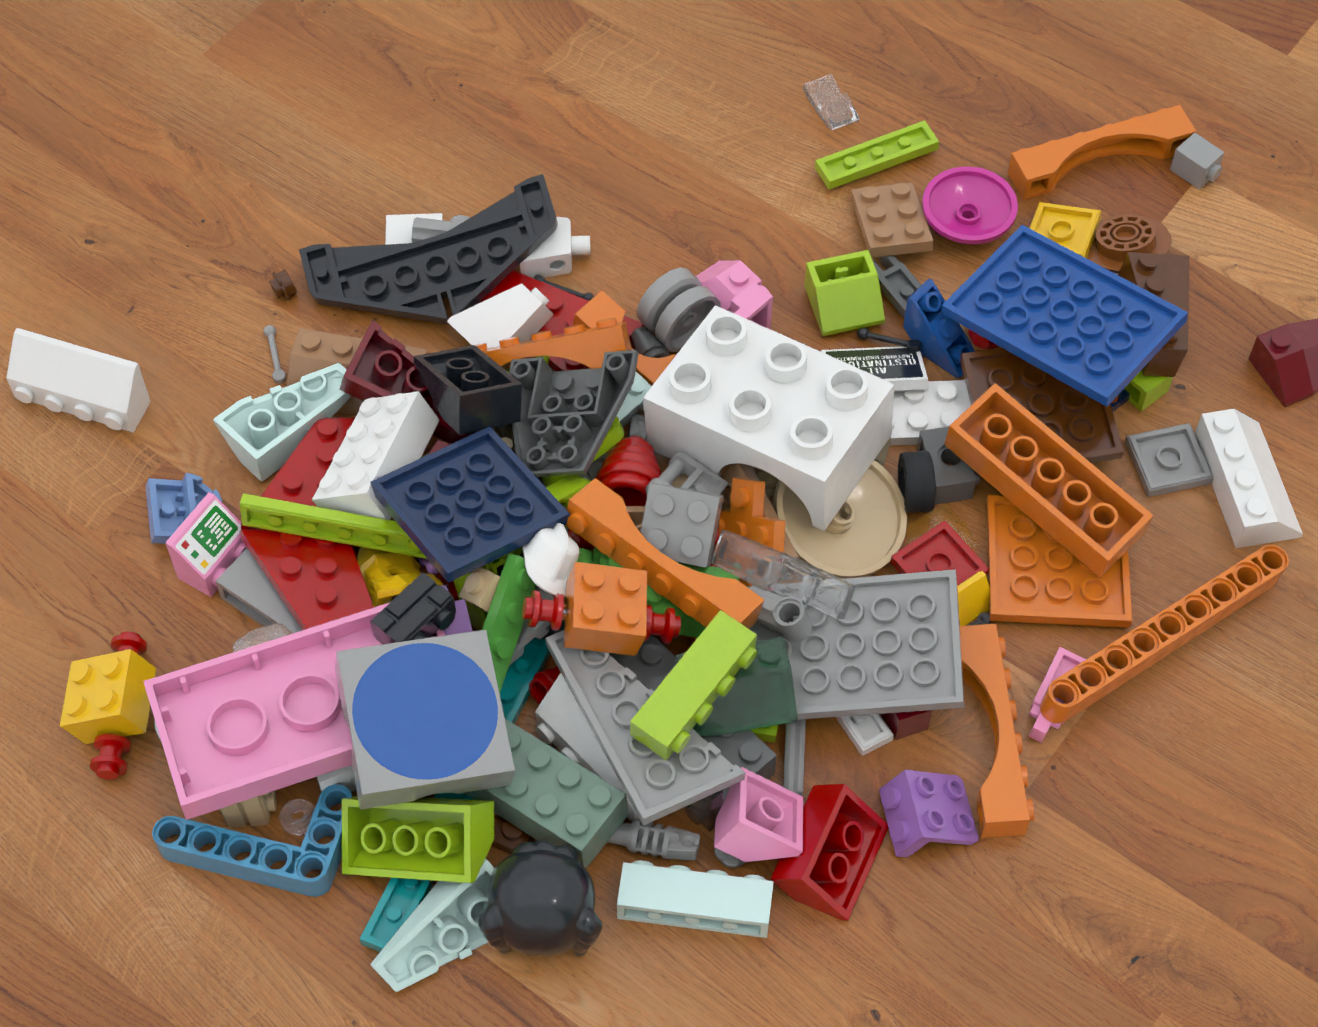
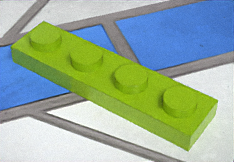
M924 120L815 160V169L830 190L936 151L939 148V140Z

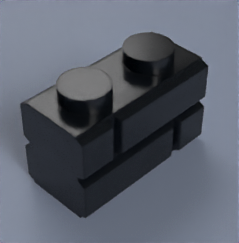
M421 573L370 621L373 635L382 645L430 638L439 629H447L454 621L455 613L457 612L454 597L443 587L438 586L425 573Z

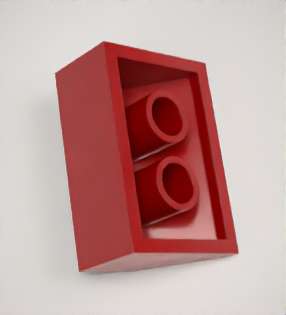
M846 784L813 785L803 807V852L796 857L780 858L770 880L774 881L793 900L842 921H848L889 828L888 824Z

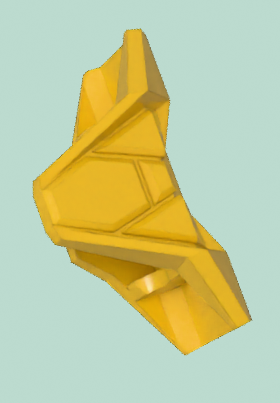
M365 547L359 549L357 562L374 607L390 603L392 597L399 595L421 574L419 571L421 565L412 556ZM426 574L438 586L443 585L433 574Z

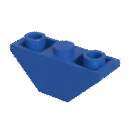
M927 279L907 299L903 328L911 340H919L921 342V355L955 378H960L963 375L960 363L961 353L975 352V349L960 324L942 314V304L945 300L933 280Z

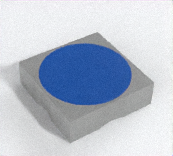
M486 630L336 652L335 672L343 717L351 735V762L360 810L415 801L424 796L438 793L460 794L511 785L515 767Z

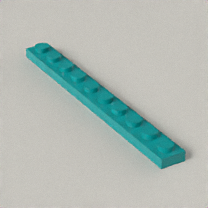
M534 637L524 646L523 654L509 666L500 691V699L504 718L513 724L516 723L530 695V681L533 680L536 673L543 670L551 654L544 638L538 639ZM438 793L433 797L474 800L464 793ZM391 878L360 937L361 945L381 952L427 896L435 881Z

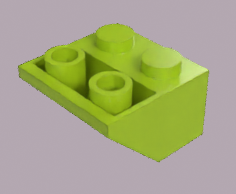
M869 250L806 263L804 287L822 336L885 323L878 273Z

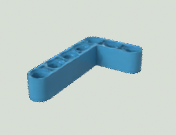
M341 784L330 785L322 791L301 847L176 816H166L158 820L153 827L152 836L161 856L170 862L307 896L318 897L324 895L331 888L342 858V809L332 811L330 808L335 804L342 803L343 798L352 797V794L346 786ZM180 835L176 841L165 843L168 837ZM325 836L334 837L328 844L318 843ZM205 844H215L210 851H200ZM240 853H251L249 857H247L244 860H234L236 856ZM277 861L286 862L280 869H270L271 865ZM318 869L322 871L315 878L305 877L311 870Z

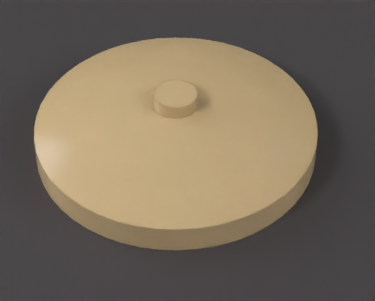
M875 460L825 531L812 526L811 517L806 506L786 484L779 480L776 486L772 506L778 518L786 521L785 531L799 556L796 561L819 576L833 580L868 577L890 562L891 556L899 551L904 541L907 528V512L904 509L903 495L893 477Z

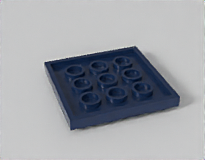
M490 426L370 482L377 500L448 583L528 544L542 529H553L558 523L566 525L570 513Z

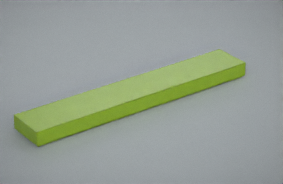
M244 493L240 501L241 522L245 526L426 558L396 521Z

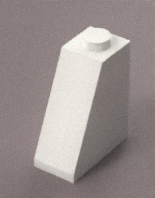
M521 283L451 316L447 322L471 345L487 343V348L500 346L499 341L507 338L519 337V342L530 340L532 338L531 334L537 333L554 314L545 306L549 300L537 288L530 292Z

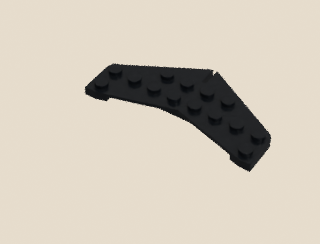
M541 174L524 180L514 186L515 191L448 232L421 241L404 244L332 248L331 244H317L299 249L308 288L313 299L322 305L450 325L447 322L449 319L443 301L444 298H449L453 315L475 306L556 231L558 221L544 175Z

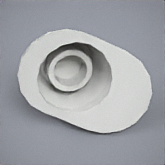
M558 523L553 529L545 528L540 530L528 544L522 546L527 573L533 582L542 590L554 596L559 593L566 597V581L574 563L578 560L579 546L568 536L564 524Z

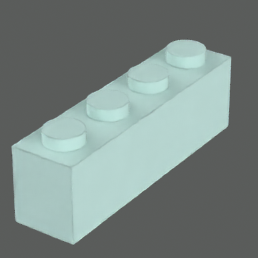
M642 860L632 863L623 862L617 899V919L767 938L774 881H767L759 875H746L745 877L729 876L726 872L720 870H709L707 873L696 872L681 865H673L669 868L657 867L650 862Z

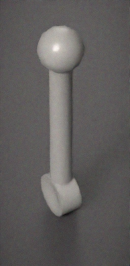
M267 325L263 333L268 337L275 370L272 377L275 383L281 384L286 381V374L281 370L274 338L276 328L272 325Z

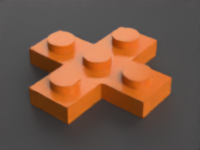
M732 478L731 510L721 508L718 524L719 545L729 547L726 568L739 570V582L745 586H752L753 584L759 586L761 554L784 556L786 521L763 516L765 481Z

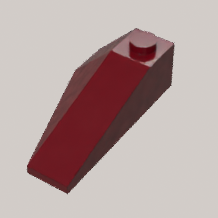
M1318 319L1285 324L1256 337L1249 360L1284 408L1309 398L1318 391Z

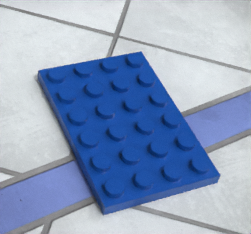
M1021 225L942 304L943 315L1106 407L1187 322L1188 312L1024 225Z

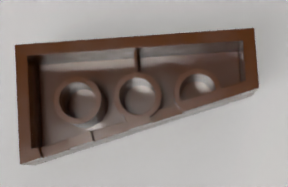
M1128 252L1118 276L1183 309L1189 314V256ZM1188 315L1187 322L1142 369L1143 376L1175 377L1188 351Z

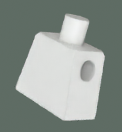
M556 217L558 221L556 231L520 263L521 273L531 278H534L537 274L544 278L569 274L572 271V255H591L590 235L571 236V220L565 217Z

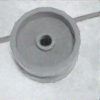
M680 267L665 273L647 289L637 307V318L651 333H655L656 338L670 352H679L714 306L721 307V302L707 287L702 286L699 279L689 269Z

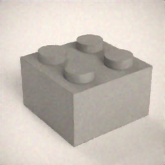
M650 483L640 533L655 548L672 560L707 568L711 565L724 496L660 483Z

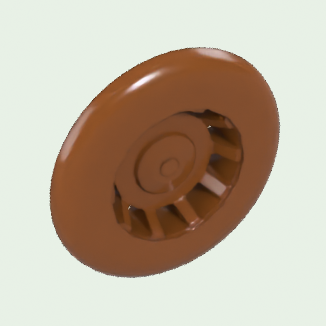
M1135 214L1116 215L1100 221L1087 259L1109 271L1119 272L1128 252L1167 254L1172 243L1171 235L1163 224L1152 218Z

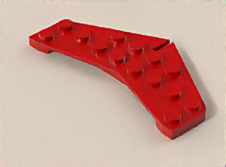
M323 418L316 421L261 497L317 507L312 498L355 418ZM241 522V539L302 630L374 608L352 545L245 526Z

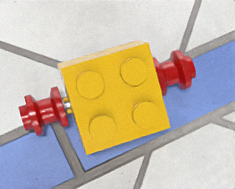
M126 631L114 636L111 640V648L115 651L114 653L72 661L69 671L60 727L85 744L94 743V748L100 751V754L91 759L90 769L99 778L106 780L117 779L118 776L127 772L128 764L121 758L122 754L130 751L131 742L125 737L146 733L150 702L143 681L155 678L156 668L140 656L146 652L147 642L135 632Z

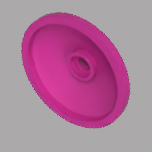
M966 166L948 169L935 176L928 183L924 191L922 209L928 224L941 236L963 244H983L1000 238L1010 230L1016 219L1018 202L1014 190L1002 177L986 169Z

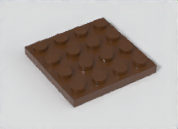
M1003 348L961 353L960 363L971 405L996 383L1090 463L1122 458L1124 450L1111 404L1107 407Z

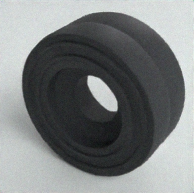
M929 451L903 452L899 455L898 487L903 495L904 509L907 513L931 512L934 509L936 483L933 460Z

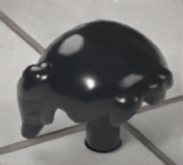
M537 840L533 843L523 842L511 852L510 856L496 866L491 874L488 905L478 919L480 931L491 946L495 947L501 954H506L514 949L516 952L527 956L551 957L561 955L569 950H572L573 954L577 957L584 956L601 933L602 922L594 912L595 887L592 878L586 868L579 862L577 851L569 845L556 846L547 840Z

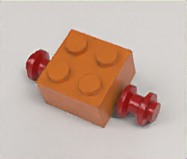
M575 562L566 581L565 604L563 594L557 593L553 600L542 599L540 591L533 590L531 597L524 598L522 607V619H528V627L535 628L539 621L550 622L552 630L558 631L562 620H565V648L636 656L642 643L647 641L650 635L661 636L662 643L670 644L673 637L677 638L679 636L681 618L680 616H675L674 608L667 607L663 614L653 613L651 605H647V571Z

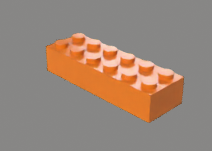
M996 383L948 428L944 443L947 448L1100 578L1146 533L1154 515Z

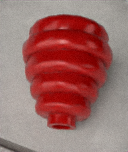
M630 436L620 440L615 445V448L602 462L601 468L596 474V479L621 496L625 506H645L647 500L646 486L652 479L659 478L661 469L652 445L642 437Z

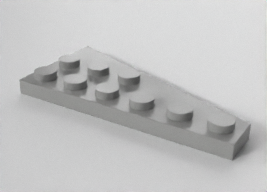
M564 630L545 638L548 650L643 826L745 780L746 773L738 765L731 764L721 755L719 748L712 742L708 743L693 728L689 732L691 738L685 748L679 754L674 751L667 761L630 735V721L653 694L654 690L646 688L637 680L635 673L628 667L624 668L610 653L565 648Z

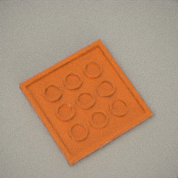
M988 495L986 509L988 584L990 587L989 621L1130 628L1132 624L1128 551L1100 578L1005 496Z

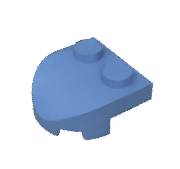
M185 473L183 480L148 478L145 488L151 543L166 544V541L208 492L214 494L222 502L219 492L216 489L212 491L203 484L202 477L190 473Z

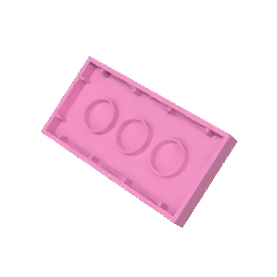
M389 603L143 681L186 820L352 765L351 735L343 717L335 672L336 652L382 645L374 637L370 621ZM439 629L431 637L445 636V633Z

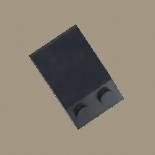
M471 345L414 356V364L443 420L458 434H474L477 430L485 429L489 426L492 428H504L508 424L521 421L522 383L477 346Z

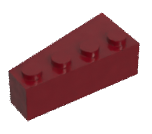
M372 320L343 376L339 390L361 401L372 397L378 398L419 391L439 419L432 435L448 443H455L466 438L468 435L458 434L443 420L414 364V356L405 350L406 347L396 338L393 340L381 330L382 327Z

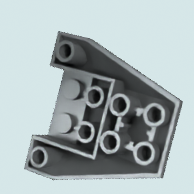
M637 350L605 352L602 368L553 372L543 357L514 359L511 361L509 374L522 383L521 421L511 423L516 455L536 477L584 475L587 473L634 383L639 355Z

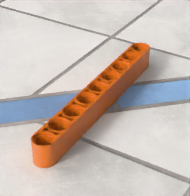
M1276 545L1263 546L1050 683L1041 700V714L1052 723H1063L1271 589L1287 568L1289 563L1288 555L1282 548ZM1109 663L1115 665L1118 669L1113 668ZM1082 681H1087V682H1089L1092 686H1088V685H1086L1085 683H1083ZM1055 698L1063 700L1065 704L1059 703Z

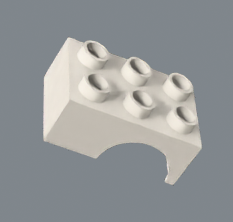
M715 305L643 397L647 442L652 445L655 452L670 459L676 453L684 452L719 477L722 467L734 463L751 465L764 470L786 484L806 506L811 517L812 526L825 531L892 435L894 384Z

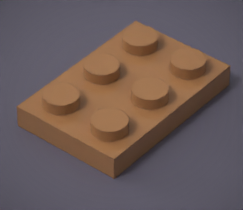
M913 182L851 189V201L871 258L933 251V238Z

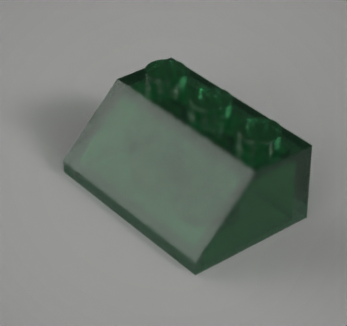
M784 637L756 641L755 649L758 653L747 669L741 667L734 675L736 681L726 696L722 697L719 695L711 704L714 708L708 719L702 725L696 723L693 730L704 738L797 722L798 716L792 670ZM685 653L675 655V665Z

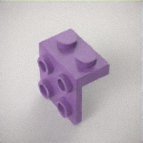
M904 770L879 789L896 857H909L928 842L972 845L978 841V833L964 783L959 776Z

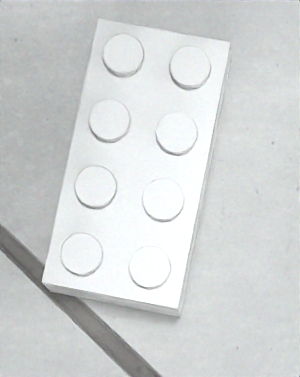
M419 391L378 398L372 397L364 400L312 498L317 507L390 520L391 515L375 497L370 482L421 458L439 419Z

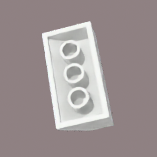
M16 328L13 335L6 377L15 398L24 403L33 402L43 405L54 412L63 411L70 413L84 421L93 420L100 422L114 430L123 429L134 433L151 402L138 363Z
M1236 409L1203 413L1196 428L1195 436L1214 477L1211 484L1235 548L1301 538L1303 535L1259 422Z
M560 673L535 711L537 724L535 729L537 734L545 743H553L560 750V753L625 793L564 677ZM627 796L629 812L627 818L631 822L640 820Z

